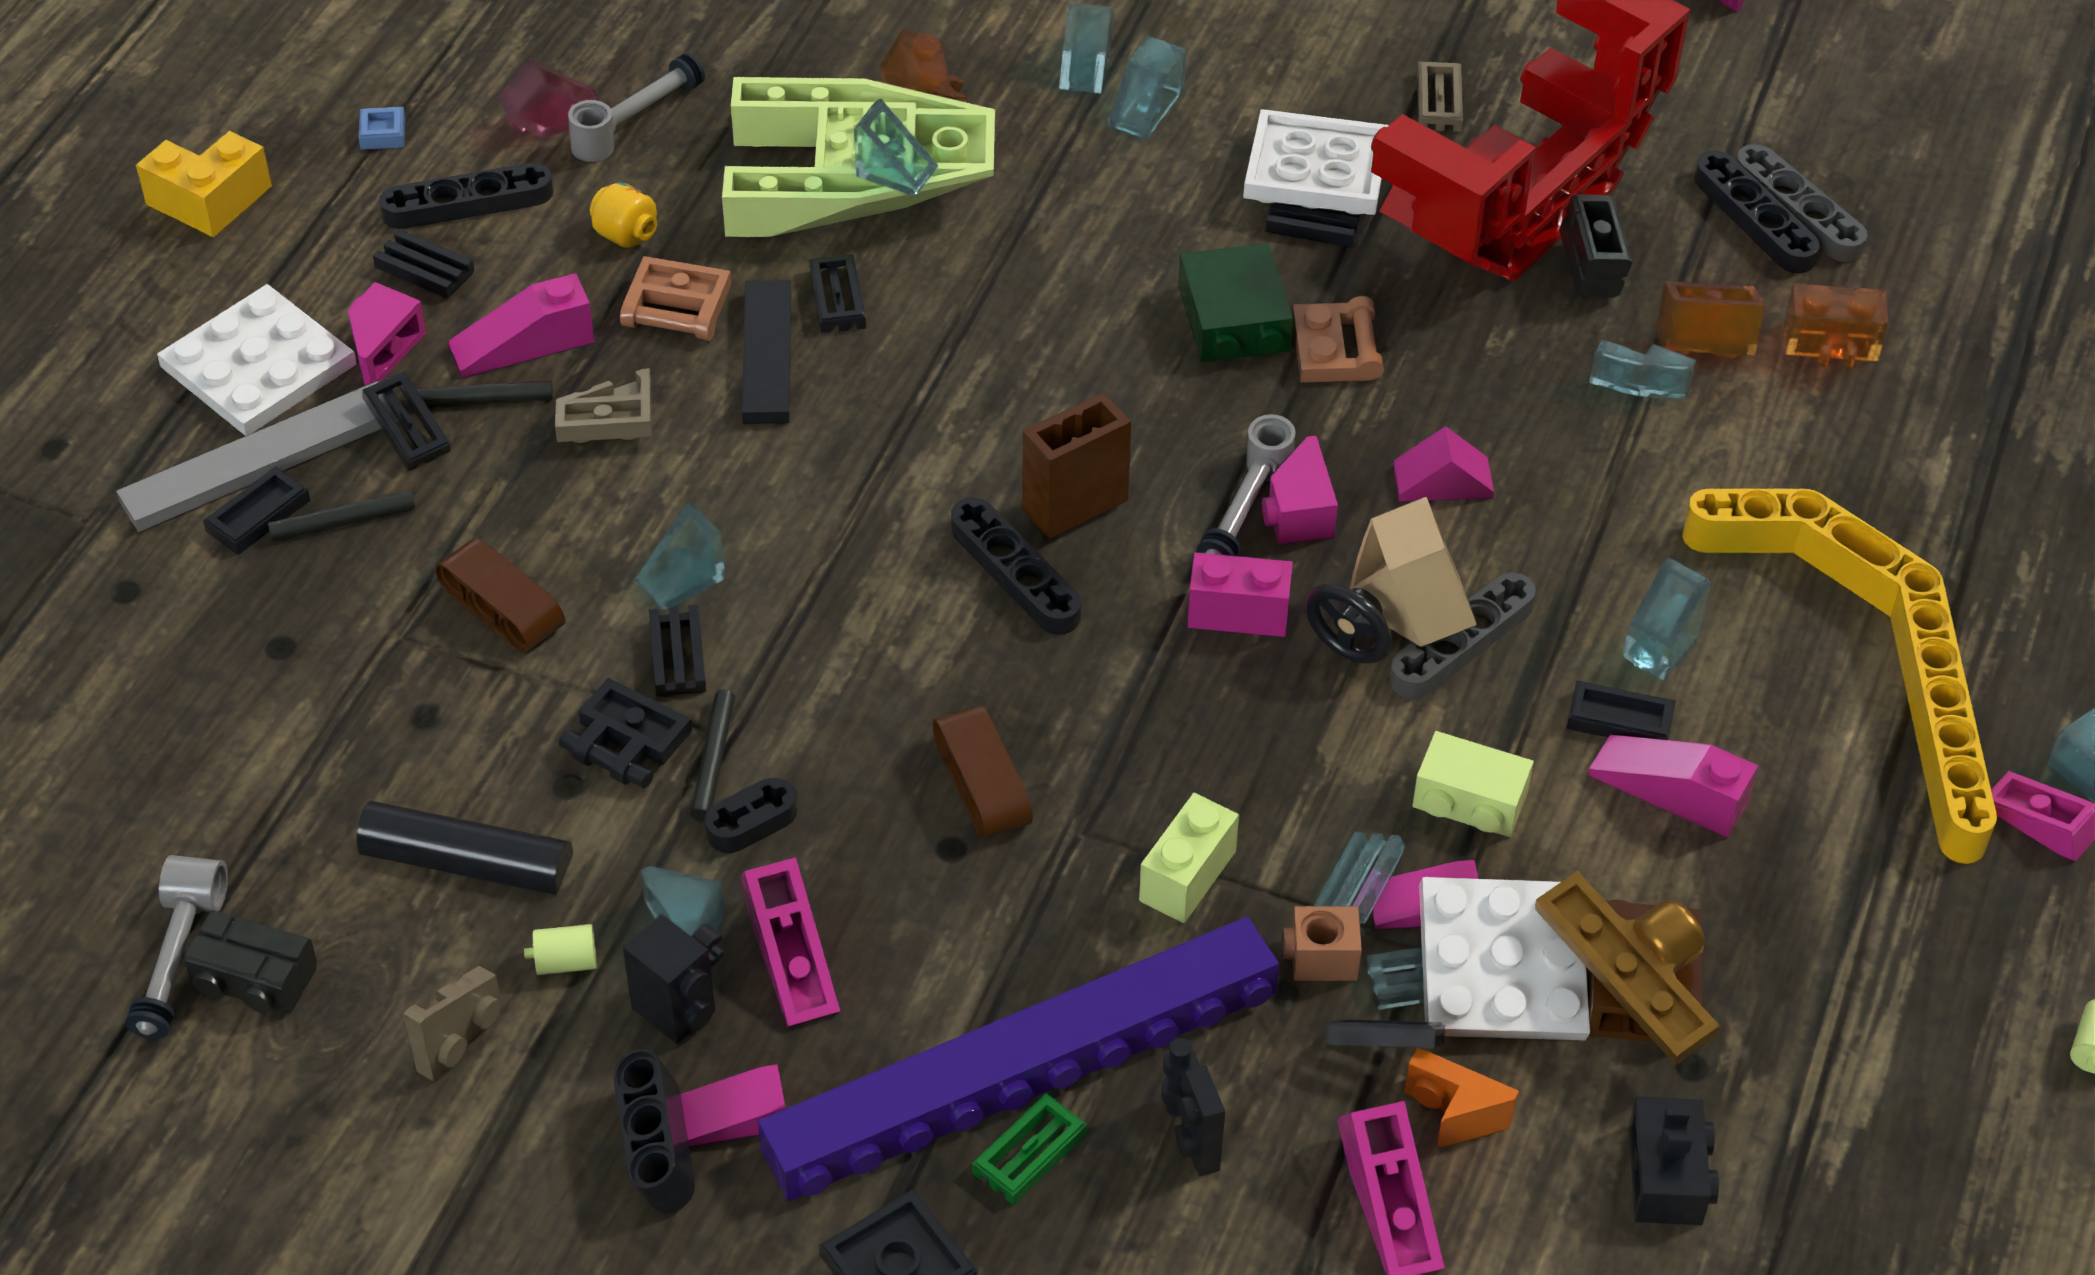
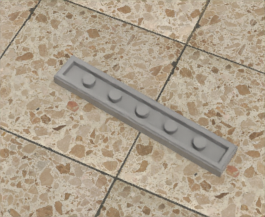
M378 381L116 491L119 502L137 531L140 532L251 485L275 466L281 471L380 430L382 428L362 398V390L378 383ZM378 395L395 423L399 422L383 395Z

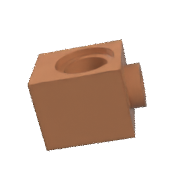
M1294 906L1292 928H1283L1282 931L1283 960H1292L1294 981H1358L1362 952L1358 906Z

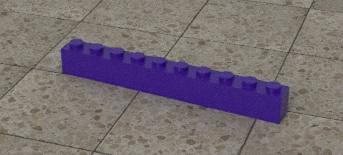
M1244 917L758 1120L761 1151L787 1201L802 1195H816L824 1191L831 1183L849 1175L870 1172L882 1161L903 1152L912 1153L925 1148L932 1140L950 1132L971 1129L983 1118L1005 1109H1018L1037 1095L1054 1088H1067L1084 1075L1101 1068H1114L1122 1064L1131 1055L1150 1047H1163L1172 1042L1178 1035L1197 1027H1210L1218 1023L1225 1015L1244 1007L1253 1008L1265 1003L1272 995L1276 994L1279 962L1249 917Z

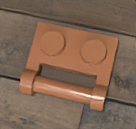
M643 256L623 302L620 323L622 326L636 328L638 324L693 333L696 339L711 341L714 336L717 318L732 284L731 271ZM646 302L699 311V314L697 316L644 307L643 305Z
M1358 296L1351 299L1348 303L1293 304V331L1300 382L1375 380L1383 374L1382 356L1376 351L1372 320L1375 317V308L1371 298ZM1342 325H1354L1359 353L1357 358H1346Z

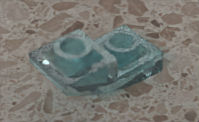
M1602 339L1595 350L1589 383L1636 396L1682 399L1686 398L1689 394L1696 360L1652 344L1647 354L1644 355Z

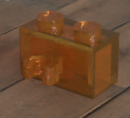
M903 28L880 64L883 83L965 102L967 95L959 93L964 85V80L957 76L948 75L941 40L927 33H917Z
M1665 281L1656 333L1664 351H1669L1678 356H1692L1694 353H1713L1725 359H1735L1740 355L1755 356L1765 305L1755 286Z
M1793 283L1784 320L1786 355L1819 357V363L1822 367H1828L1830 358L1845 359L1846 369H1852L1855 360L1878 362L1889 323L1886 290Z

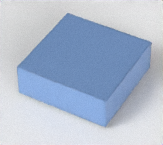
M404 107L360 109V149L405 147L406 118Z

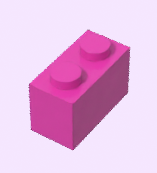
M1194 552L1189 596L1188 628L1285 637L1292 561Z

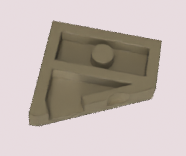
M650 368L635 371L636 381L617 388H613V384L609 380L595 385L587 391L575 392L556 399L555 430L557 442L573 441L584 443L590 440L619 438L632 440L638 437H652Z
M477 966L464 974L456 983H449L437 990L435 1000L439 1003L427 1010L414 1004L403 1013L416 1070L419 1074L433 1082L437 1080L447 1067L451 1068L461 1060L469 1042L481 1029L490 1027L499 1015L502 1002L497 977L481 966Z

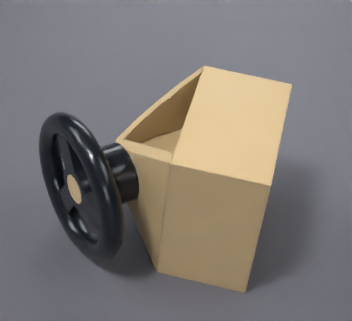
M1427 497L1371 518L1358 553L1350 588L1337 584L1319 585L1310 591L1305 603L1308 621L1318 637L1339 655L1365 664L1379 662L1388 655L1392 646L1390 629L1422 647L1477 625L1459 574ZM1320 605L1334 619V624L1339 630L1338 635L1324 620ZM1359 634L1376 636L1377 644L1371 649L1359 648L1354 646V639Z

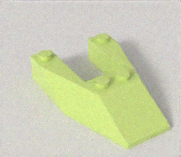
M733 77L731 116L734 146L816 147L815 167L725 166L722 191L725 237H772L902 209L994 176L995 109L869 79Z

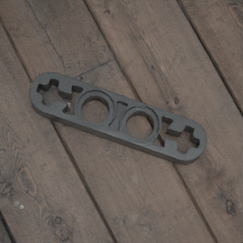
M1749 144L1739 150L1736 160L1816 236L1821 251L1839 262H1853L1862 257L1868 234L1860 222L1770 148L1759 144ZM1775 187H1788L1793 189L1795 193H1781ZM1805 212H1818L1823 214L1826 218H1810L1805 215Z
M1504 573L1468 599L1473 615L1486 617L1492 622V626L1482 629L1470 627L1422 647L1411 642L1399 651L1392 659L1389 678L1390 686L1395 693L1410 699L1421 698L1429 694L1526 619L1532 612L1536 593L1535 585L1531 579L1520 573ZM1504 595L1509 597L1505 602H1503ZM1441 641H1447L1455 644L1459 651L1454 654H1443L1438 652L1433 645ZM1422 668L1421 676H1419L1416 672Z

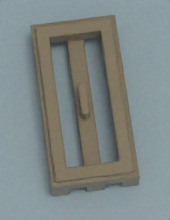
M1418 62V123L1426 127L1428 124H1435L1436 131H1444L1445 125H1453V132H1462L1461 64ZM1428 73H1434L1435 112H1428ZM1444 73L1451 74L1452 113L1445 112Z

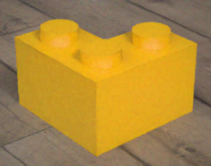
M228 131L200 156L165 140L136 164L146 205L211 237H215L272 187L264 147L231 131Z

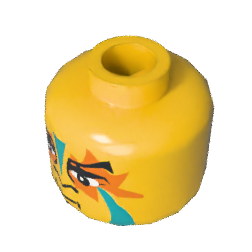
M622 182L611 184L601 188L592 199L590 215L593 228L599 235L620 247H635L641 242L649 240L655 233L657 228L656 203L650 196L631 185Z

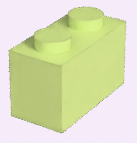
M1435 731L1417 774L1412 807L1426 811L1436 817H1446L1475 826L1484 832H1494L1511 838L1528 793L1534 761Z
M1193 793L1141 863L1139 901L1185 923L1236 852L1239 814Z

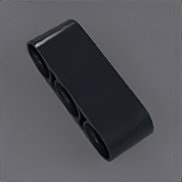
M633 1050L618 1061L613 1077L627 1173L630 1181L655 1210L662 1213L676 1212L691 1200L695 1191V1179L680 1088L677 1081L657 1055L650 1050Z

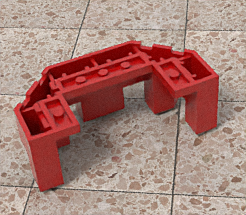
M1557 0V14L1598 35L1594 43V49L1597 50L1594 70L1550 47L1536 60L1531 59L1525 65L1520 77V81L1523 83L1520 103L1563 126L1551 137L1543 138L1536 147L1494 125L1481 137H1475L1466 149L1402 114L1388 127L1379 129L1371 143V150L1373 151L1371 173L1392 184L1391 190L1379 212L1412 229V232L1471 265L1479 266L1486 271L1498 276L1501 275L1515 282L1562 239L1559 230L1564 216L1567 215L1566 210L1571 196L1576 194L1609 195L1616 189L1625 173L1617 168L1629 147L1635 150L1638 149L1655 119V116L1648 112L1659 92L1662 91L1668 95L1677 79L1690 14L1689 8L1673 0Z

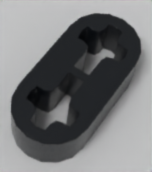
M768 778L713 805L705 815L706 837L709 844L717 851L734 853L787 827L793 822L797 814L796 792L793 786L780 778ZM772 800L775 804L782 803V806L775 808L771 803L765 805V802ZM728 823L729 826H738V828L731 831L726 826L720 828V825Z

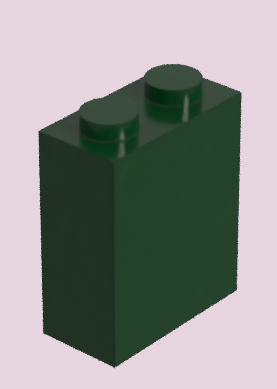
M1269 243L1180 254L1178 288L1201 362L1290 351L1293 316Z

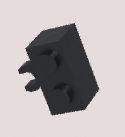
M660 914L623 946L631 1008L678 1044L691 1032L701 1030L709 1022L715 1011L710 968L717 964L724 956V951L716 946L722 940V935L706 923L690 936L666 916Z
M1636 1097L1628 1126L1635 1222L1703 1225L1708 1205L1716 1204L1719 1194L1717 1170H1709L1708 1156H1712L1714 1151L1713 1122H1705L1703 1100Z

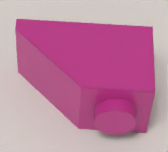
M376 282L362 296L357 297L348 309L364 386L376 381H382L426 334L420 300Z
M1317 436L1306 437L1271 476L1269 497L1262 499V513L1265 525L1273 526L1278 545L1335 537L1338 504Z

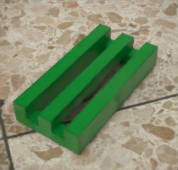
M1046 1093L972 1163V1174L980 1180L983 1177L986 1178L988 1186L996 1193L999 1190L1005 1193V1200L1014 1206L1087 1135L1088 1124ZM1050 1113L1055 1116L1037 1135H1033L1022 1146V1149L1000 1170L994 1167ZM1066 1126H1068V1128L1060 1136H1058L1035 1160H1033L1013 1181L1011 1180L1053 1138H1055Z

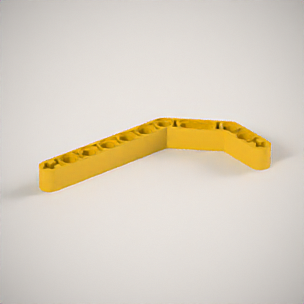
M1702 489L1695 492L1689 501L1682 534L1684 542L1691 549L1704 553H1794L1890 616L1939 846L1949 859L1957 863L1969 864L1980 860L1986 852L1997 822V813L1945 586L1940 572L1922 558L1814 490Z

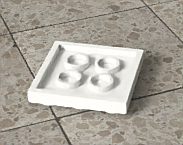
M1261 109L1244 183L1243 198L1258 200L1263 203L1277 202L1301 205L1308 209L1324 208L1345 211L1350 214L1376 215L1382 178L1371 173L1373 158L1371 143L1378 130L1389 125Z
M268 284L157 353L161 368L245 436L260 429L357 365L355 353L352 349Z
M1422 877L1419 884L1425 1022H1442V1025H1445V1036L1586 1041L1590 1034L1586 966L1535 910L1536 899L1561 882Z

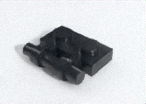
M607 678L578 711L580 724L588 728L582 735L569 728L566 729L559 739V746L572 752L573 759L587 766L594 763L610 771L612 779L624 785L631 782L645 789L652 782L654 771L641 765L643 760L648 757L664 765L690 735L692 723L691 718ZM610 738L625 747L620 753H617L603 745Z
M1176 1038L1171 1042L1170 1048L1163 1057V1072L1166 1077L1161 1086V1098L1170 1115L1181 1117V1124L1175 1126V1135L1182 1156L1184 1158L1191 1157L1198 1175L1203 1176L1220 1171L1225 1109L1207 1066H1200L1190 1041L1185 1038Z

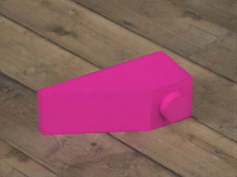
M576 273L530 285L448 341L449 349L461 378L594 343L590 303Z
M1610 735L1590 766L1588 775L1728 838L1749 803L1759 765L1711 744Z
M796 857L744 871L739 882L753 931L787 1027L839 1013L840 1008Z
M1405 1101L1337 1117L1349 1172L1385 1274L1418 1275L1444 1269Z

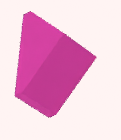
M1446 426L1394 460L1393 469L1399 501H1416L1427 497L1428 500L1488 499L1494 496L1488 457Z

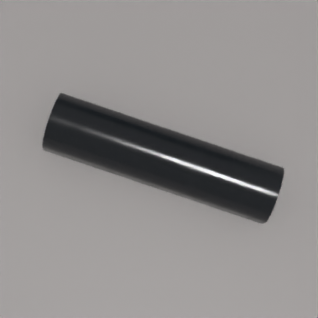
M369 801L366 804L357 828V847L361 855L555 895L559 891L573 856L572 843L567 840L376 801Z

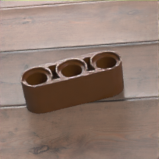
M474 537L435 565L436 577L445 591L521 653H526L565 624L564 613L556 600L479 538Z
M979 705L933 719L932 726L937 748L978 835L983 839L1031 824L1033 816L1028 795L985 707Z

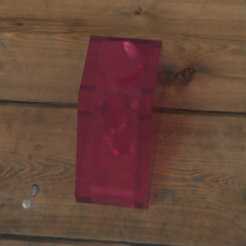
M531 58L526 61L498 94L506 112L505 118L510 125L521 132L528 130L543 138L569 131L568 112L576 103L585 100L599 101L594 89Z

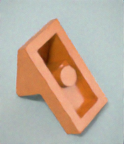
M1417 1047L1408 1064L1404 1093L1414 1097L1423 1106L1446 1111L1440 1125L1438 1147L1450 1146L1509 1129L1515 1114L1519 1095L1518 1090Z

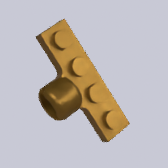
M1576 871L1536 899L1535 910L1675 1065L1718 1036L1720 1025L1675 976L1678 970L1703 953L1705 936L1699 923L1681 903L1676 900H1663L1639 918L1625 920L1613 910L1579 871Z

